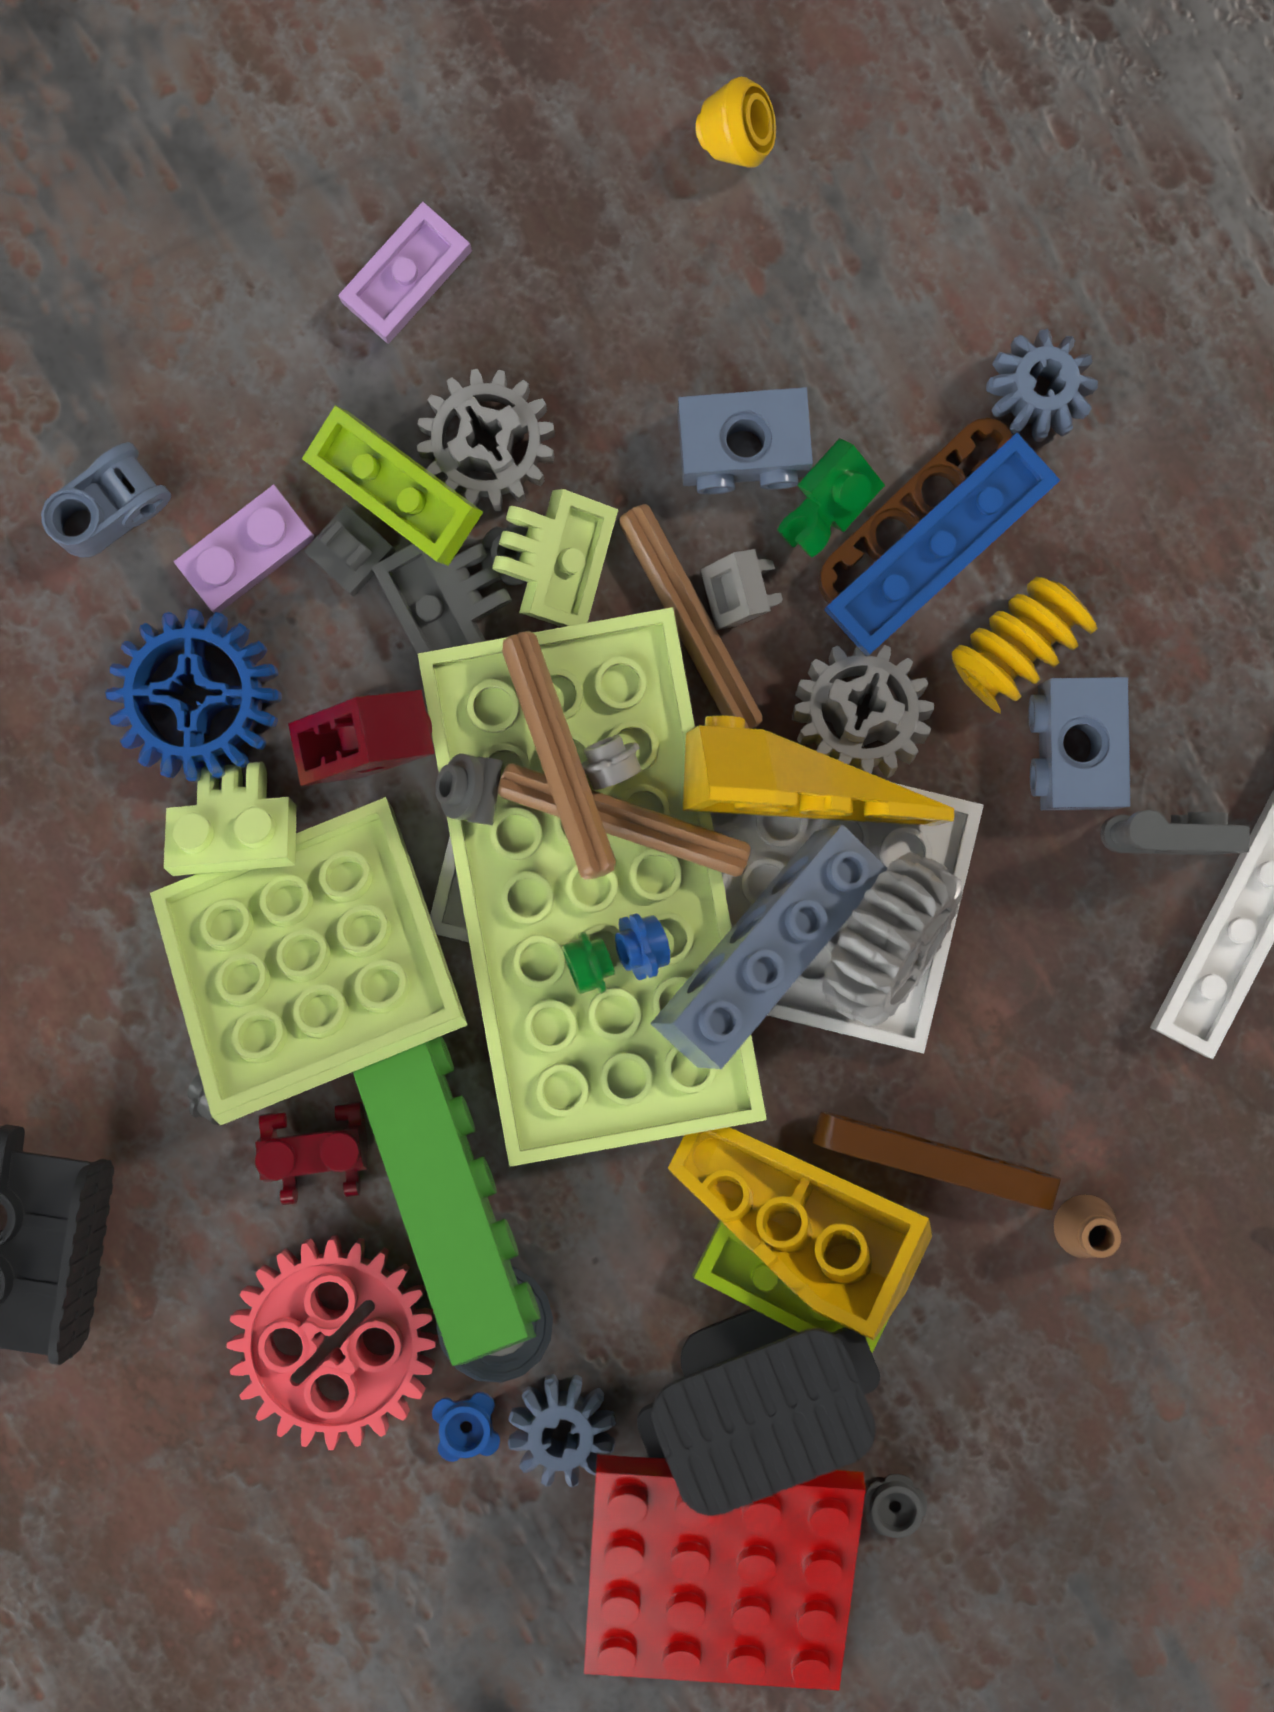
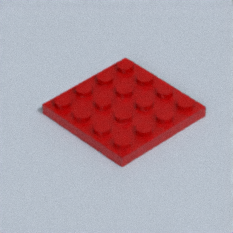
M597 1454L584 1674L839 1691L865 1498L864 1472L835 1470L764 1499L757 1500L744 1507L732 1510L729 1513L707 1516L698 1514L683 1501L666 1459Z

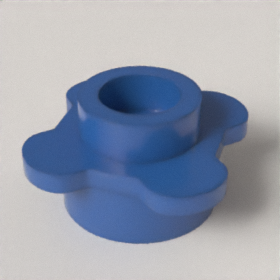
M638 913L630 915L629 918L626 916L619 919L620 932L615 935V946L623 967L627 971L632 970L638 980L646 979L647 976L649 978L657 976L658 968L667 966L670 963L669 943L661 923L654 915L641 918Z
M476 1392L467 1400L453 1401L445 1397L436 1402L432 1410V1417L439 1423L440 1442L438 1444V1452L443 1459L455 1462L460 1458H470L479 1453L483 1456H490L497 1451L501 1439L499 1433L493 1430L491 1414L494 1411L495 1402L490 1395L484 1392ZM468 1421L472 1424V1430L470 1432H463L460 1424Z

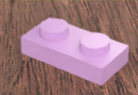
M422 202L342 290L338 297L342 304L389 344L472 252L471 245L428 205Z
M273 484L173 562L213 613H220L315 539V536Z

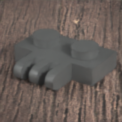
M411 544L371 567L417 655L423 652L484 642L485 639L476 622L512 601L506 589L495 591L486 598H482L479 591L500 579L497 571L492 569L493 566L473 576L469 574L467 569L479 564L488 557L483 544H477L456 555L449 566L436 562L417 546Z

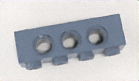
M843 824L815 831L650 1024L697 1068L722 1069L852 915L853 910L863 900L866 890H870L875 884L879 874L885 872L888 868Z

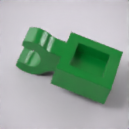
M839 438L799 482L797 486L807 498L797 509L782 520L777 531L791 547L795 548L799 544L804 552L813 558L827 545L831 535L830 527L833 526L844 532L884 488L885 484L853 444Z

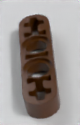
M976 419L956 435L828 557L820 570L818 578L819 591L824 600L830 604L840 595L833 587L838 577L833 568L839 565L847 571L863 557L864 553L854 548L857 543L862 542L870 558L877 561L886 553L876 541L875 533L877 526L885 520L895 519L904 523L910 531L934 509L927 505L922 498L921 488L923 482L930 477L941 476L951 481L956 489L967 479L963 471L957 466L964 462L974 450L975 443L971 438L975 436L981 442L989 437L995 439L998 446L995 448L994 454L1013 437L1008 426L996 419ZM949 456H953L957 466L946 461ZM989 458L982 459L971 469L967 476L969 477Z
M820 1111L812 1141L816 1145L836 1152L1047 1210H1053L1061 1178L1037 1169L826 1111Z

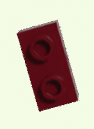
M422 690L354 697L288 723L301 786L363 778L435 754L432 742V723L426 712Z

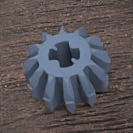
M1048 329L1039 331L1034 345L1025 336L1019 335L1011 343L1012 354L999 352L992 365L1000 375L989 379L986 384V390L993 395L1003 396L993 406L991 410L993 416L1002 417L1011 412L1016 417L1009 427L1013 435L1019 434L1028 423L1031 424L1032 436L1036 442L1044 441L1048 436L1050 427L1063 437L1073 429L1072 418L1084 419L1092 408L1084 397L1092 395L1097 390L1098 380L1080 375L1092 364V355H1080L1073 359L1069 354L1075 343L1073 336H1066L1058 347H1054L1052 336ZM1039 375L1050 381L1045 396L1038 395L1033 390Z
M547 1375L545 1378L546 1396L536 1388L527 1386L522 1393V1399L527 1408H512L509 1415V1422L520 1429L509 1435V1449L515 1451L528 1450L523 1455L519 1468L524 1473L532 1471L539 1464L544 1466L541 1483L546 1487L551 1486L554 1482L555 1471H564L565 1480L569 1487L577 1486L579 1484V1465L588 1473L596 1475L597 1453L607 1454L614 1451L615 1439L604 1431L615 1426V1413L609 1410L596 1411L604 1401V1392L600 1388L590 1391L584 1398L580 1396L583 1379L578 1375L572 1376L568 1391H560L556 1375ZM560 1419L572 1422L571 1432H568L564 1441H557L552 1438L553 1428L557 1427Z

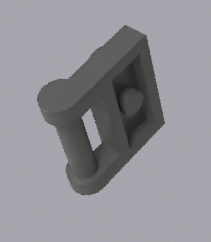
M1144 810L1136 812L1131 816L1124 814L1112 816L1102 825L1100 836L1104 846L1110 851L1117 853L1223 855L1249 852L1250 826L1228 825V813L1187 812V815H1171V823H1168L1165 817L1158 811Z

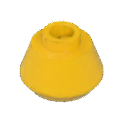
M741 76L732 79L704 101L701 112L696 119V134L702 148L718 161L748 168L761 165L773 149L776 138L775 114L766 91L757 83Z

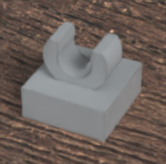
M755 549L734 552L700 569L716 630L737 627L770 612L771 607L783 601L781 593L766 594L762 574L775 568L771 560H758Z

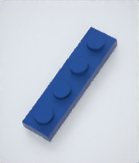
M1016 433L827 605L824 611L865 656H869L1051 490L1060 479L1025 440Z

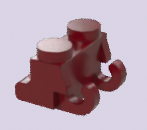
M362 1102L335 1106L336 1121L349 1120L347 1129L301 1135L277 1136V1129L287 1128L285 1112L259 1115L260 1138L255 1142V1165L259 1172L260 1180L273 1182L282 1179L283 1190H280L282 1205L297 1204V1176L322 1172L345 1171L346 1182H343L345 1196L360 1195L361 1181L359 1170L368 1169L366 1159L368 1142Z

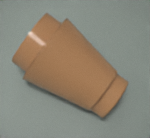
M1078 1195L1064 1202L1056 1213L1054 1219L1055 1237L1059 1245L1070 1255L1078 1258H1105L1113 1255L1118 1250L1121 1243V1233L1117 1225L1116 1216L1112 1208L1101 1198L1093 1195ZM1101 1225V1229L1097 1231L1098 1235L1096 1238L1089 1242L1088 1236L1091 1229Z

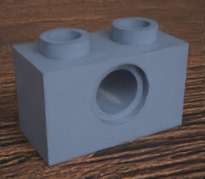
M807 387L678 397L677 416L683 487L697 486V493L722 494L734 491L736 482L760 481L762 489H786L797 486L799 484L798 478L805 477L811 470L813 460ZM749 431L758 437L762 449L752 457H740L729 449L727 439L735 432Z
M1128 677L1050 678L1039 684L1038 695H1031L1029 700V727L1031 733H1039L1040 758H1033L1031 760L1030 789L1032 796H1040V810H1109L1130 807ZM1070 728L1083 731L1090 740L1091 751L1084 762H1077L1071 759L1064 750V736Z

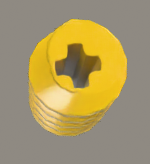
M1035 577L1027 584L1029 597L1016 594L1008 601L1010 614L997 611L989 618L992 632L987 629L978 628L970 635L974 650L968 646L959 645L951 652L957 672L965 684L995 712L1001 714L1000 707L995 699L999 692L1013 701L1021 698L1014 681L1018 675L1032 684H1036L1041 680L1033 664L1037 658L1051 667H1055L1060 663L1052 647L1055 642L1070 650H1074L1079 646L1071 630L1074 625L1079 626L1090 634L1098 629L1087 608L1066 586L1059 582Z

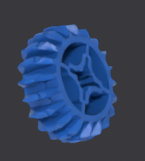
M188 609L184 628H182L177 616L167 612L162 615L161 621L164 633L160 634L153 626L144 623L139 627L140 635L146 641L142 648L129 641L122 643L121 649L123 652L133 657L128 668L115 663L110 666V673L124 679L123 688L113 687L107 689L105 693L108 700L124 703L125 708L115 711L109 716V720L112 725L117 727L132 725L123 735L120 743L127 749H134L144 744L138 757V762L141 765L151 767L161 759V775L174 778L179 773L183 764L186 779L198 782L205 762L211 775L220 779L225 775L224 765L226 764L224 756L227 755L236 766L243 768L249 763L246 753L241 748L245 742L259 750H263L267 745L265 739L254 733L258 722L267 727H276L278 718L263 712L262 707L263 703L275 704L280 702L282 694L275 689L262 688V683L273 680L278 676V670L272 664L255 666L265 656L268 649L260 641L250 643L244 647L249 638L250 630L243 624L239 623L227 632L228 622L225 615L215 612L205 626L202 612L197 609ZM205 646L221 649L231 658L238 670L242 686H230L226 683L214 681L211 674V662L205 660ZM184 649V654L178 655L177 668L174 674L165 681L150 683L160 664L173 653ZM195 681L196 685L219 696H206L203 704L196 701L199 708L194 710L193 706L169 695H183L186 688L192 690L190 683ZM148 705L172 708L176 714L177 730L184 732L183 747L172 744L161 735L151 719ZM240 706L239 712L231 726L221 736L204 744V736L210 735L211 721L214 716L224 709Z

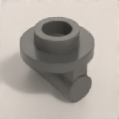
M463 753L454 756L440 770L436 780V797L441 803L444 814L451 819L467 820V822L493 826L503 761L487 757H475Z

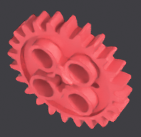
M333 1235L327 1242L325 1252L320 1254L316 1244L310 1238L301 1244L300 1261L285 1248L277 1255V1262L281 1273L265 1264L255 1273L264 1289L247 1285L241 1291L239 1296L252 1310H236L230 1317V1322L245 1329V1333L235 1335L227 1342L228 1349L244 1353V1358L233 1365L230 1369V1374L250 1376L251 1382L239 1396L241 1400H246L260 1395L264 1403L255 1417L258 1421L269 1417L274 1412L281 1417L277 1436L282 1437L293 1425L301 1427V1446L307 1447L316 1432H324L328 1450H334L341 1432L347 1431L354 1446L358 1447L361 1446L365 1438V1425L368 1424L375 1433L382 1437L386 1435L389 1428L386 1412L402 1421L408 1416L410 1408L402 1395L421 1399L426 1387L413 1374L429 1375L432 1374L435 1367L433 1360L420 1354V1351L435 1348L438 1343V1335L421 1331V1327L432 1321L435 1314L433 1309L415 1308L414 1303L418 1301L426 1289L424 1285L405 1289L401 1284L410 1268L407 1264L396 1268L391 1273L384 1268L388 1259V1249L383 1248L373 1260L364 1258L365 1241L359 1238L349 1253H342L338 1235ZM325 1282H334L341 1285L348 1294V1307L338 1311L325 1307L319 1300V1285ZM366 1300L373 1301L375 1309L351 1330L341 1347L334 1348L303 1382H293L292 1374L317 1351L326 1336L333 1335ZM375 1327L384 1329L393 1338L394 1351L382 1356L373 1354L364 1345L363 1332ZM288 1328L295 1331L302 1340V1353L290 1356L280 1352L274 1344V1330ZM325 1374H334L341 1377L348 1386V1397L338 1401L325 1397L319 1389V1377Z

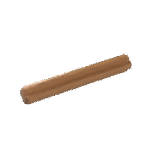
M643 504L627 511L620 517V527L665 609L673 607L678 634L722 716L744 718L745 729L757 727L762 722V714L650 506Z
M530 631L511 635L503 640L502 653L579 874L584 880L603 877L614 871L616 860L538 639Z
M513 763L505 767L498 785V794L502 798L560 817L545 774ZM591 790L607 834L734 877L741 876L744 872L751 852V846L748 843Z

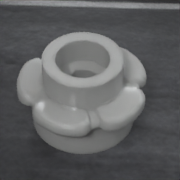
M614 735L584 749L588 760L581 764L593 790L613 786L641 771V766L635 754L640 749L637 743L624 744L620 735Z

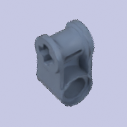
M130 442L122 443L102 454L93 462L89 469L59 491L53 493L45 501L41 512L42 525L46 533L68 553L78 557H92L101 553L106 547L132 528L154 517L168 504L171 499V493L166 486H157L137 460L139 451L134 444ZM124 478H127L135 488L134 493H131L123 483ZM79 510L90 511L91 522L87 530L78 536H66L65 523L68 517Z

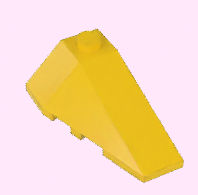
M708 716L705 717V726L699 725L686 733L683 811L936 826L954 821L953 807L766 730L745 729V719L741 717Z
M730 1127L684 1135L668 1166L669 1171L810 1309L873 1341L906 1294L932 1238L929 1218Z

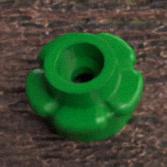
M580 932L578 934L579 939L562 945V951L569 972L580 995L597 988L600 994L606 992V984L603 979L615 975L610 955L602 938L590 941L585 932Z

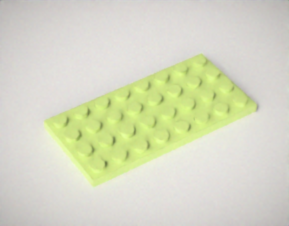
M673 607L534 632L581 763L588 760L584 752L585 748L614 735H620L624 744L633 742L639 745L640 749L635 753L641 766L639 773L618 784L599 790H593L588 776L585 774L590 789L714 831L711 813L683 811L686 733L694 729L695 724ZM506 638L418 653L427 710L432 723V738L439 772L454 756L463 753L475 757L502 760L501 776L505 767L512 763L545 774L502 653L503 640ZM499 794L493 826L447 817L509 1167L767 1120L751 1035L722 1069L697 1068L650 1024L732 929L722 872L607 834L616 860L614 871L603 877L584 880L579 874L560 817L504 799ZM638 913L641 918L654 915L665 931L670 948V963L667 966L658 968L657 976L652 978L647 976L643 980H638L632 970L627 971L623 967L615 946V935L620 932L619 919L626 916L629 918L630 915ZM580 932H585L590 941L602 938L610 955L615 975L603 979L606 984V992L600 994L597 988L580 995L569 972L562 951V945L579 939L578 934Z

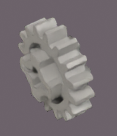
M473 369L470 375V385L464 388L453 377L449 378L447 385L451 396L448 399L444 400L432 394L428 398V402L436 414L435 418L427 417L419 418L417 425L420 431L430 436L431 440L418 444L417 451L421 458L436 459L426 470L440 480L446 477L445 484L457 493L461 491L466 492V499L476 507L479 505L481 497H489L494 510L501 511L503 504L502 495L511 493L518 502L522 503L526 500L522 486L524 482L528 480L533 484L541 486L545 481L542 472L537 467V463H553L555 457L553 449L541 444L542 441L555 437L553 423L537 422L547 412L545 401L542 398L527 403L526 401L530 393L529 383L522 380L511 390L507 388L505 371L502 370L496 372L492 383H484L479 370ZM493 401L502 403L507 407L499 411L482 407L478 402ZM457 415L460 419L457 437L447 443L448 447L445 449L447 429L452 419ZM472 421H476L481 430H486L491 437H496L497 450L501 461H497L491 451L488 452L483 445H478L475 436L477 433ZM529 432L526 454L521 463L516 466L512 458L515 444L523 440L524 434ZM472 470H478L493 474L495 479L487 481L476 480L465 475Z
M887 645L883 646L877 657H866L857 646L853 656L847 657L839 646H835L829 655V666L815 659L808 671L811 680H800L795 695L804 702L795 704L792 720L799 723H807V725L800 730L797 740L800 745H808L815 742L818 746L817 752L872 774L873 767L878 766L880 771L889 778L894 775L898 767L897 758L910 765L918 753L914 743L924 744L930 734L931 728L921 721L930 718L934 710V703L918 700L924 694L928 682L926 678L910 681L907 674L913 661L907 658L897 666L889 662L891 647ZM851 676H862L849 682L841 680ZM888 687L893 690L900 702L894 700ZM869 694L871 698L867 706L870 708L867 720L864 719L860 729L856 730L854 726L858 718L855 715L857 706L862 704L865 695ZM825 721L832 723L839 739L831 733ZM877 740L886 743L876 748H862Z

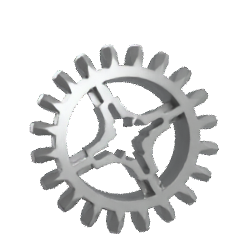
M909 852L891 862L888 869L879 874L872 888L866 890L863 900L853 910L851 919L841 931L842 935L837 945L831 951L832 958L825 967L822 992L825 995V1000L835 1005L838 1012L853 1021L857 1019L869 1027L872 1025L877 1026L885 1022L888 1017L894 1015L899 1005L906 1002L910 992L915 986H918L921 977L926 969L930 967L937 951L942 947L941 944L951 929V922L958 913V904L962 899L961 879L949 873L947 867L932 858H924L916 853Z

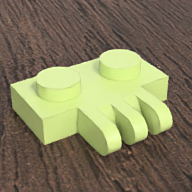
M565 489L552 490L546 516L520 507L509 506L506 520L515 525L528 528L526 537L517 533L502 531L499 545L520 552V559L516 561L506 556H495L492 569L527 582L519 613L560 627L588 623L618 509Z
M263 762L248 763L246 787H243L241 767L235 764L224 765L225 775L222 777L221 789H219V779L213 777L207 767H202L201 777L197 782V805L166 808L164 869L172 876L295 866L297 805L289 797L266 799L267 771Z

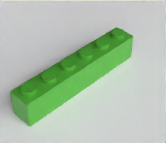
M440 1036L358 1069L353 1074L451 1364L456 1366L469 1363L536 1337L532 1322L540 1320L541 1316L529 1283L527 1281L521 1284L517 1283L509 1260L519 1256L517 1245L505 1218L499 1221L495 1220L488 1199L489 1196L497 1193L495 1182L485 1158L474 1159L466 1135L474 1133L475 1126L463 1096L453 1098L445 1074L453 1072L454 1066L445 1041Z

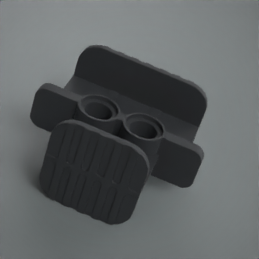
M3 1125L0 1126V1203L6 1209L7 1224L4 1230H0V1349L47 1355L50 1364L62 1365L81 1350L84 1342L88 1339L91 1329L89 1327L91 1318L94 1315V1299L97 1296L98 1290L97 1279L100 1276L101 1270L100 1259L103 1256L104 1250L103 1240L107 1230L106 1220L110 1211L109 1200L113 1191L114 1165H112L111 1160L107 1159L90 1162L23 1152L24 1127Z
M750 1309L709 1325L690 1335L683 1345L680 1358L684 1378L666 1385L658 1393L655 1401L644 1406L637 1417V1428L648 1457L667 1460L679 1493L687 1506L698 1514L717 1516L835 1471L843 1466L850 1465L865 1456L872 1447L876 1435L875 1420L865 1394L877 1388L880 1382V1373L866 1337L847 1327L833 1332L818 1328L797 1332L754 1309Z

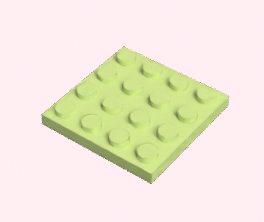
M386 797L296 833L295 866L195 874L150 893L212 1118L220 1125L468 1025L397 819Z

